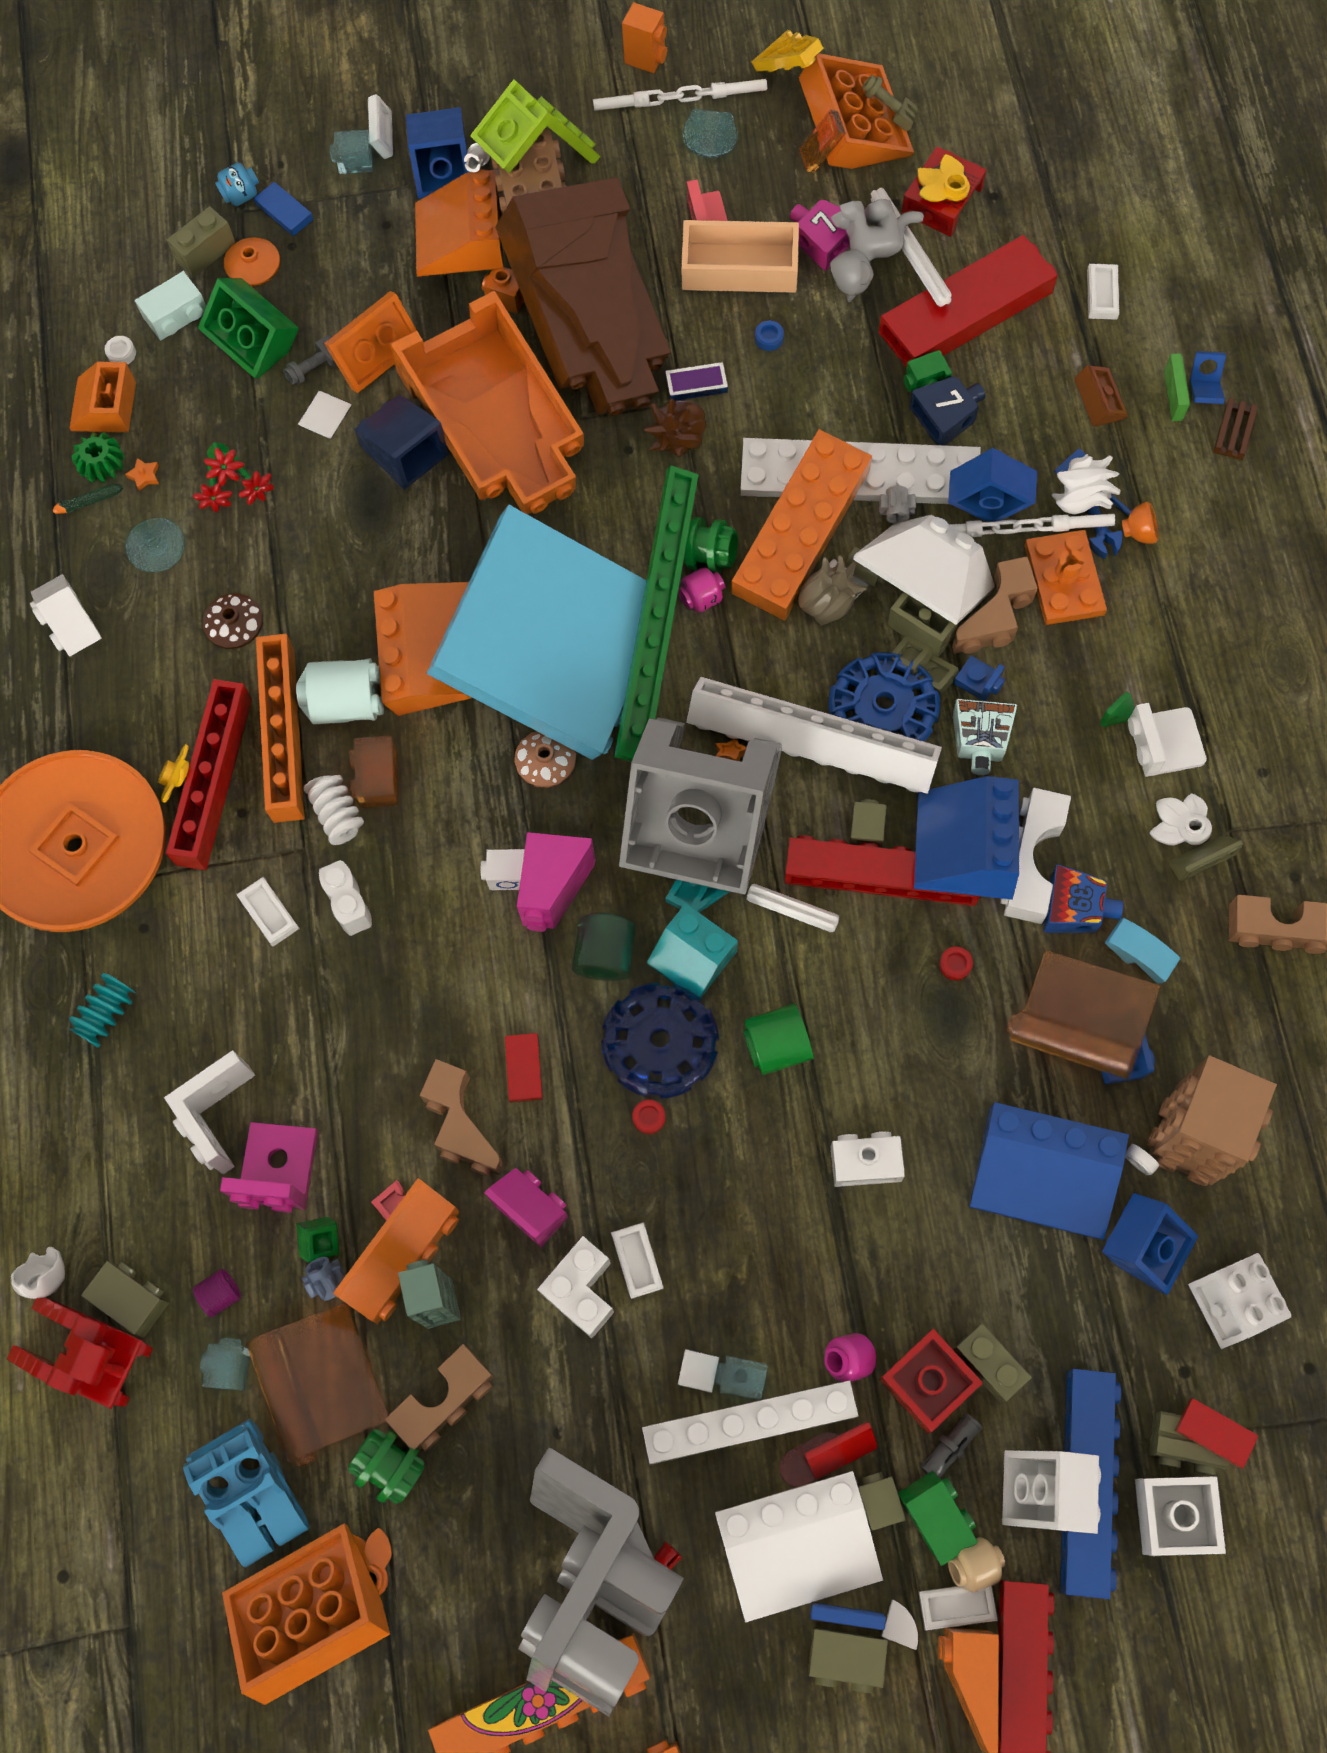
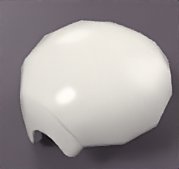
M48 1247L46 1254L42 1256L30 1253L26 1263L17 1267L11 1274L12 1287L18 1295L25 1298L36 1299L50 1296L57 1291L65 1279V1265L60 1252L53 1247Z

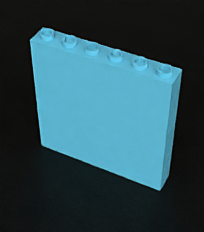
M508 505L495 525L426 674L594 760L602 753L606 754L613 742V738L610 736L612 730L621 723L622 707L626 695L646 580L513 506Z

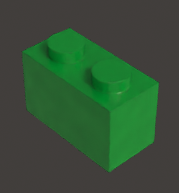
M932 1470L898 1492V1496L931 1554L941 1566L957 1557L961 1550L970 1548L978 1543L971 1531L976 1528V1525L965 1508L962 1510L958 1509L954 1502L958 1494L947 1477L941 1480Z

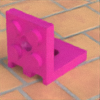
M250 1122L241 1179L222 1177L220 1191L230 1197V1202L238 1203V1207L258 1209L260 1204L272 1207L271 1210L277 1212L291 1213L292 1208L306 1210L318 1130L315 1128ZM277 1151H285L288 1157L286 1164L281 1168H273L271 1165V1157Z

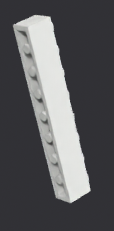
M700 677L693 690L686 723L695 725L699 729L720 732L732 739L740 738L753 741L754 738L781 743V751L790 756H801L814 760L820 765L835 766L851 774H862L875 778L881 783H892L905 787L912 792H923L928 794L942 748L704 677Z

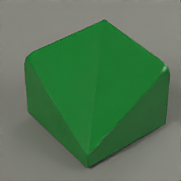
M322 1217L296 1223L298 1253L307 1263L320 1257L329 1258L340 1255L337 1222L333 1219Z

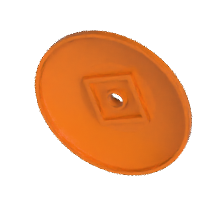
M70 750L49 754L24 765L11 774L0 785V909L17 922L31 928L50 932H71L100 925L130 907L152 882L158 871L165 849L166 824L164 813L156 793L147 780L124 761L108 754L88 750ZM75 838H81V847L74 852L68 851L69 842Z

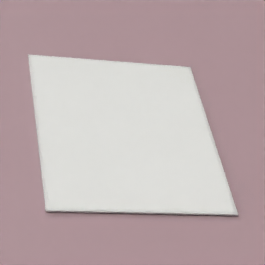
M318 391L298 425L331 439L352 404Z

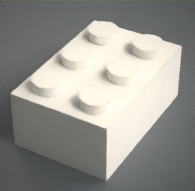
M1005 1450L1002 1525L1098 1534V1523L1101 1515L1098 1505V1489L1101 1481L1099 1456L1062 1451Z

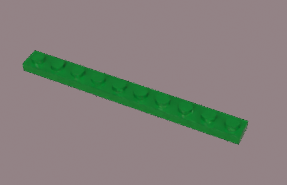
M672 465L666 469L614 756V758L629 762L633 760L649 718L656 719L699 474Z

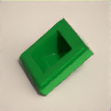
M1129 692L1123 693L1105 711L1100 721L1101 726L1107 727L1128 722L1135 709Z

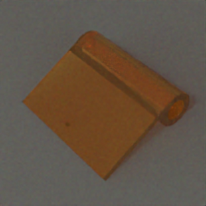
M1045 950L1025 1010H1020L1017 1015L1013 1014L1007 1026V1033L1011 1034V1041L1128 1079L1137 1060L1161 986Z
M346 1303L267 1332L246 1343L289 1464L296 1462L297 1468L310 1464L318 1459L316 1453L324 1447L386 1422L385 1419L388 1417V1413Z

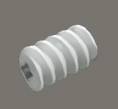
M341 775L320 776L304 785V791L308 794V800L313 804V810L318 814V820L321 825H324L323 830L329 836L328 840L332 845L344 844L357 835L358 828L364 823L362 817H355L359 810L356 806H351L354 801L353 798L345 796L348 793V788L341 785L343 782Z

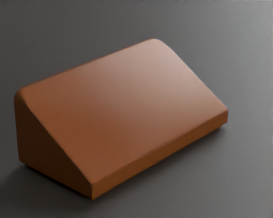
M1087 365L1075 377V383L1093 426L1124 420L1128 417L1109 368Z

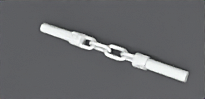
M760 79L726 84L725 82L711 83L710 88H701L698 85L683 86L676 92L663 93L661 90L638 91L632 95L593 99L594 111L631 106H635V108L661 105L664 100L678 99L680 102H691L700 100L702 96L711 95L712 99H718L733 94L767 91V80ZM697 89L695 91L696 97L682 98L684 96L682 91ZM659 94L657 95L659 101L650 102L649 95Z
M1066 514L1038 519L999 520L995 522L975 520L966 521L965 524H949V526L971 537H982L985 534H1011L1031 531L1064 532L1075 528L1115 526V514L1071 517ZM1043 522H1051V526L1042 527ZM1034 523V527H1022L1021 525ZM1013 524V529L1000 530V525ZM992 526V530H983V527Z

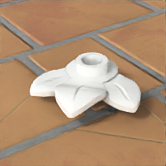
M1190 794L1185 798L1184 802L1171 797L1163 798L1156 802L1158 815L1163 822L1150 831L1151 837L1155 840L1171 846L1184 841L1191 845H1200L1211 836L1212 825L1206 817L1208 808L1204 800L1199 796ZM1191 826L1201 827L1199 830L1190 829Z

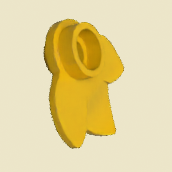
M944 155L940 169L918 168L917 170L918 180L923 186L919 195L928 201L939 202L945 199L959 201L964 199L969 193L970 184L964 175V167L950 155Z
M187 744L183 746L175 762L166 761L160 773L158 783L164 785V791L161 796L163 803L168 801L174 787H180L187 776L189 762L185 760L189 750Z

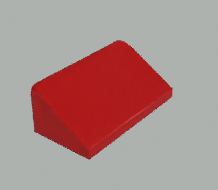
M865 1422L804 1453V1458L813 1477L819 1479L874 1451L877 1448V1443L870 1424Z

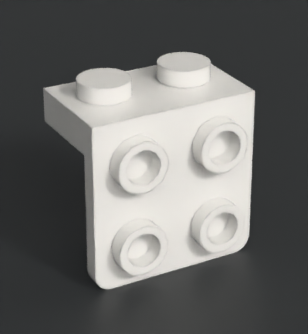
M1149 703L1136 705L1128 719L1130 734L1134 737L1137 747V758L1143 767L1145 777L1201 767L1205 764L1207 758L1190 708L1184 707L1152 713Z

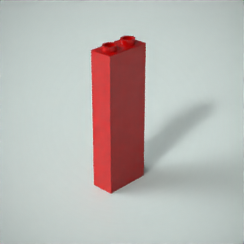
M1023 234L944 279V283L952 294L950 297L952 300L949 304H945L942 307L938 306L929 291L925 290L881 315L879 334L906 368L908 361L938 350L944 356L1052 294L1058 275L1053 265L1047 263L1040 255L1037 246L1034 243H1030Z

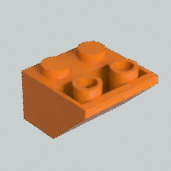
M96 362L77 378L69 427L71 431L129 433L136 381L126 362Z

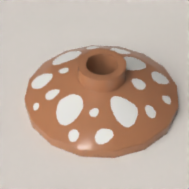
M535 731L521 740L515 751L514 762L518 774L525 782L535 787L550 788L560 785L570 777L576 765V752ZM542 751L550 752V755L546 758L539 756Z

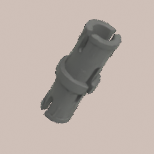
M965 1413L947 1436L942 1435L938 1440L940 1444L920 1465V1468L926 1474L933 1470L940 1478L956 1459L960 1460L964 1456V1449L983 1427L971 1415Z

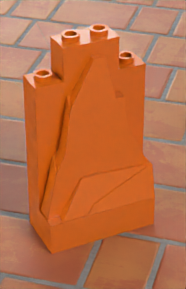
M492 291L469 303L470 319L425 342H423L418 331H415L391 343L396 372L412 398H418L426 412L441 422L446 445L479 499L482 501L486 498H495L505 488H508L522 512L527 515L530 513L537 514L543 511L550 502L556 499L563 500L569 497L576 489V476L564 457H572L584 446V433L495 291Z

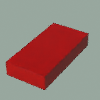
M538 1033L505 1036L509 1102L543 1100Z
M1193 1398L1189 1399L1175 1429V1432L1240 1469L1244 1468L1259 1436Z

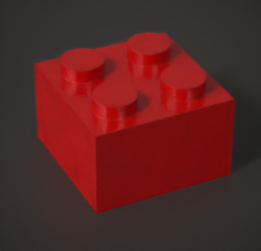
M934 1329L929 1331L879 1379L927 1434L933 1432L983 1384Z

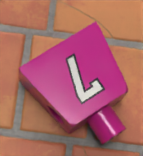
M819 200L810 211L797 204L790 213V219L794 222H799L798 246L823 270L827 271L830 267V262L838 254L845 252L850 247L849 236L846 230L837 228L831 219V216L840 212L841 209L839 206L826 200Z

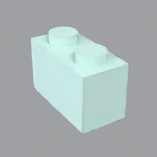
M184 271L135 300L142 317L160 341L169 335L175 334L190 322L198 320L206 308L202 294Z

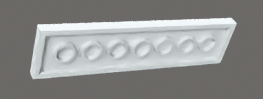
M743 438L741 496L780 497L812 440ZM846 442L872 455L870 471L854 500L880 501V495H886V490L889 487L904 486L908 489L909 495H916V503L949 504L950 471L979 456L981 447Z

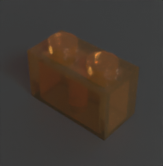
M392 735L354 739V750L349 752L351 769H355V779L350 780L352 798H357L361 808L399 805L397 747Z

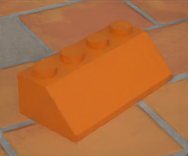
M418 1178L333 1294L372 1322L378 1324L381 1319L386 1321L396 1309L397 1304L394 1301L402 1292L398 1273L406 1271V1265L421 1260H428L429 1263L438 1251L439 1247L436 1244L443 1234L448 1236L458 1224L459 1219L456 1216L459 1214V1210Z

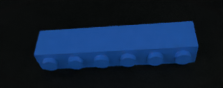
M1079 1369L1067 1371L1064 1452L1099 1456L1101 1481L1098 1489V1505L1101 1515L1098 1523V1534L1061 1531L1060 1593L1066 1595L1110 1599V1591H1115L1116 1569L1111 1568V1553H1116L1118 1542L1117 1532L1112 1530V1515H1117L1118 1494L1113 1492V1477L1117 1478L1119 1474V1457L1114 1455V1440L1118 1441L1120 1436V1421L1115 1418V1404H1119L1121 1399L1120 1382H1116V1373Z

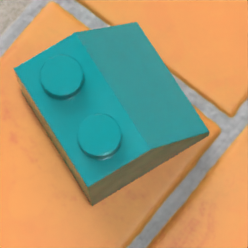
M685 903L665 928L647 964L699 1001L737 953L738 940Z

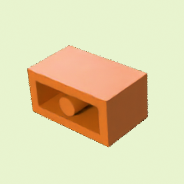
M633 2L622 22L624 63L654 74L660 63L663 64L667 56V47L665 46L667 27L664 26V13Z

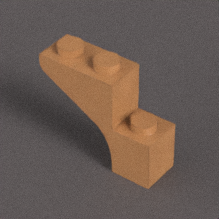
M1028 557L997 563L993 577L997 594L957 628L956 638L952 644L954 654L960 652L971 654L984 647H1003L1014 641L1018 626L1012 607L1020 609L1033 603L1038 589Z
M435 1059L420 1097L427 1103L425 1108L440 1115H444L445 1111H448L434 1144L438 1151L441 1152L440 1157L455 1164H458L460 1160L471 1163V1170L485 1176H489L491 1172L500 1175L503 1168L502 1160L466 1115L464 1109V1094L470 1079L467 1071Z

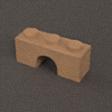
M1237 895L1229 904L1228 941L1239 942V945L1242 947H1257L1261 944L1271 945L1272 949L1280 951L1302 948L1305 949V952L1311 954L1324 953L1327 951V903L1303 901L1294 910V924H1283L1272 915L1271 898Z
M464 1344L438 1368L440 1373L446 1378L449 1387L448 1395L443 1403L436 1407H426L417 1396L410 1394L385 1419L409 1448L428 1451L441 1438L438 1432L447 1423L451 1427L455 1425L467 1413L464 1407L473 1398L479 1401L492 1389L493 1386L490 1382L495 1376Z

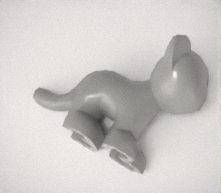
M878 199L870 203L865 209L861 201H851L840 205L841 211L831 216V219L837 228L846 230L850 241V251L838 254L830 262L835 283L846 294L848 302L854 300L856 295L861 294L868 288L874 276L870 261L874 258H888L900 252L904 243V230L906 226L910 223L922 222L924 218L922 212H906L897 218L891 201L887 199Z

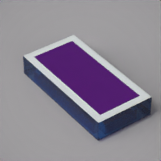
M723 362L666 371L670 400L671 398L676 401L728 393Z

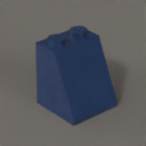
M400 394L393 400L385 402L380 410L371 417L363 419L358 427L354 429L359 445L403 490L449 455L441 422Z

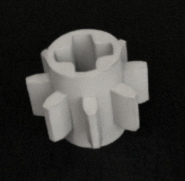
M892 486L886 490V495H880L879 514L886 515L888 522L899 523L907 521L909 515L915 514L916 495H909L906 487Z

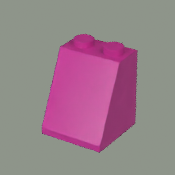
M527 832L517 909L522 924L527 926V929L544 932L546 928H556L595 866L596 859L592 838Z

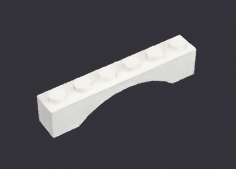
M845 1381L642 1427L649 1464H656L758 1439L855 1419L858 1417L851 1383L850 1381Z

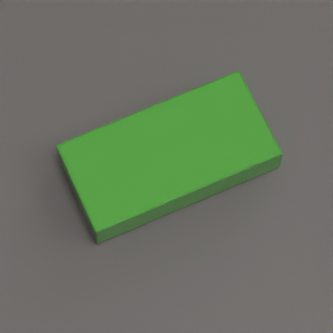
M1181 353L1170 354L1164 369L1172 421H1182L1190 405L1183 356Z

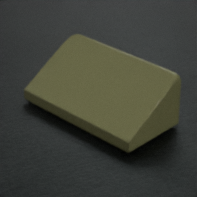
M1222 835L1170 860L1169 865L1179 882H1183L1234 857L1242 848L1243 843L1239 839Z

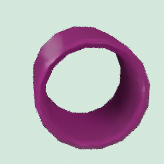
M222 1268L193 1286V1294L198 1304L211 1318H214L218 1313L223 1312L226 1308L241 1300V1293L229 1273Z

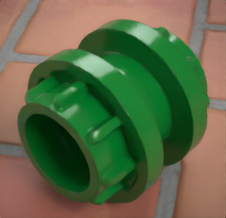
M693 517L690 521L683 564H686L688 570L696 571L701 568L702 563H707L708 569L712 573H721L724 568H731L735 563L738 552L737 531L728 526L726 520L716 519L711 527H707L704 518Z
M379 1429L372 1430L348 1465V1471L357 1477L354 1481L355 1485L362 1488L369 1481L380 1489L375 1499L382 1504L387 1499L394 1504L401 1503L425 1468V1462L416 1456L419 1452L418 1448L414 1450L411 1447L404 1452L393 1444L398 1434L391 1429L386 1434Z

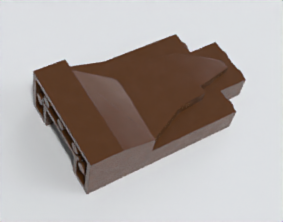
M618 177L513 196L495 226L559 389L570 387L572 390L586 385L598 416L607 413L610 416H615L628 408L634 407L635 410H640L649 406L653 397L659 392L651 371L661 368L664 365L663 362L671 354L630 250L626 215L631 209Z

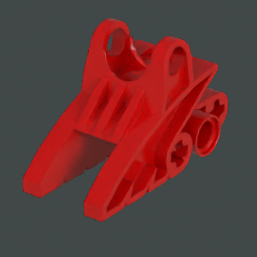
M47 1297L36 1298L31 1309L71 1329L64 1343V1346L67 1347L65 1353L60 1352L56 1362H53L13 1344L7 1360L37 1379L46 1382L45 1384L74 1396L76 1394L81 1395L109 1409H112L113 1405L126 1407L131 1397L120 1390L136 1356L140 1357V1355L150 1358L153 1348L145 1344L144 1341L116 1327L103 1323Z

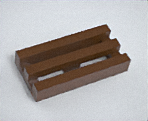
M1229 398L1213 453L1243 460L1258 405L1252 404L1249 407L1246 406L1247 402L1240 401L1237 404L1234 403L1235 399ZM1234 411L1237 414L1228 448H1225L1222 445L1231 412ZM1243 414L1248 417L1239 450L1236 451L1234 447Z

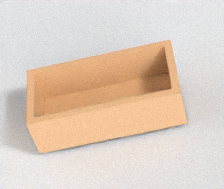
M684 220L681 268L682 290L796 293L799 222Z

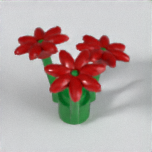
M214 442L207 451V458L204 459V463L208 465L206 477L209 478V487L201 484L200 488L203 493H195L193 498L201 501L199 503L200 509L211 506L214 512H218L219 505L223 507L231 506V502L227 498L232 496V491H221V486L225 485L227 476L234 481H239V476L234 471L237 469L243 476L242 484L246 487L239 492L238 496L241 498L247 497L248 505H251L256 498L265 501L266 496L264 492L274 489V486L268 483L271 479V474L267 473L261 478L260 473L255 471L253 477H251L243 467L244 463L235 456L236 452L234 449L230 450L227 445ZM216 476H218V481H219V483H217V484H216Z

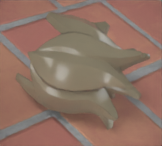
M841 555L838 556V563L833 568H830L828 559L823 557L821 569L810 575L799 591L798 603L800 608L810 616H814L820 626L839 620L848 614L856 596L862 591L867 590L866 586L853 583V573L857 563L853 562L845 569Z

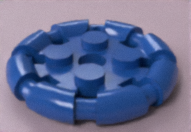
M876 652L871 653L870 657L864 659L856 658L838 673L836 684L830 688L828 710L830 715L895 734L901 730L903 736L925 742L933 732V723L938 722L940 716L939 692L934 690L931 683L934 680L921 665L918 666V673L915 676L910 673L914 660L911 661L907 668L902 664L900 654ZM874 668L878 675L869 678L867 670ZM895 670H899L905 673L904 677H902L893 672ZM848 686L857 687L855 693L847 690ZM912 690H921L923 694L914 696ZM880 697H888L892 700L893 706L887 709L880 708L876 700ZM853 709L854 716L847 718L845 712ZM914 712L921 715V722L912 718Z

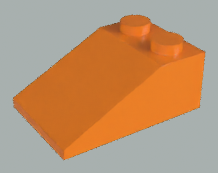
M944 1628V1636L938 1637V1658L944 1662L945 1670L980 1749L985 1753H998L999 1635L989 1630Z

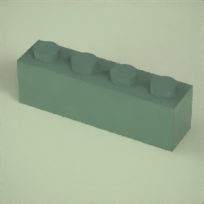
M428 1260L416 1261L406 1265V1271L398 1273L405 1309L409 1318L427 1329L461 1320L453 1280L434 1263L428 1265Z

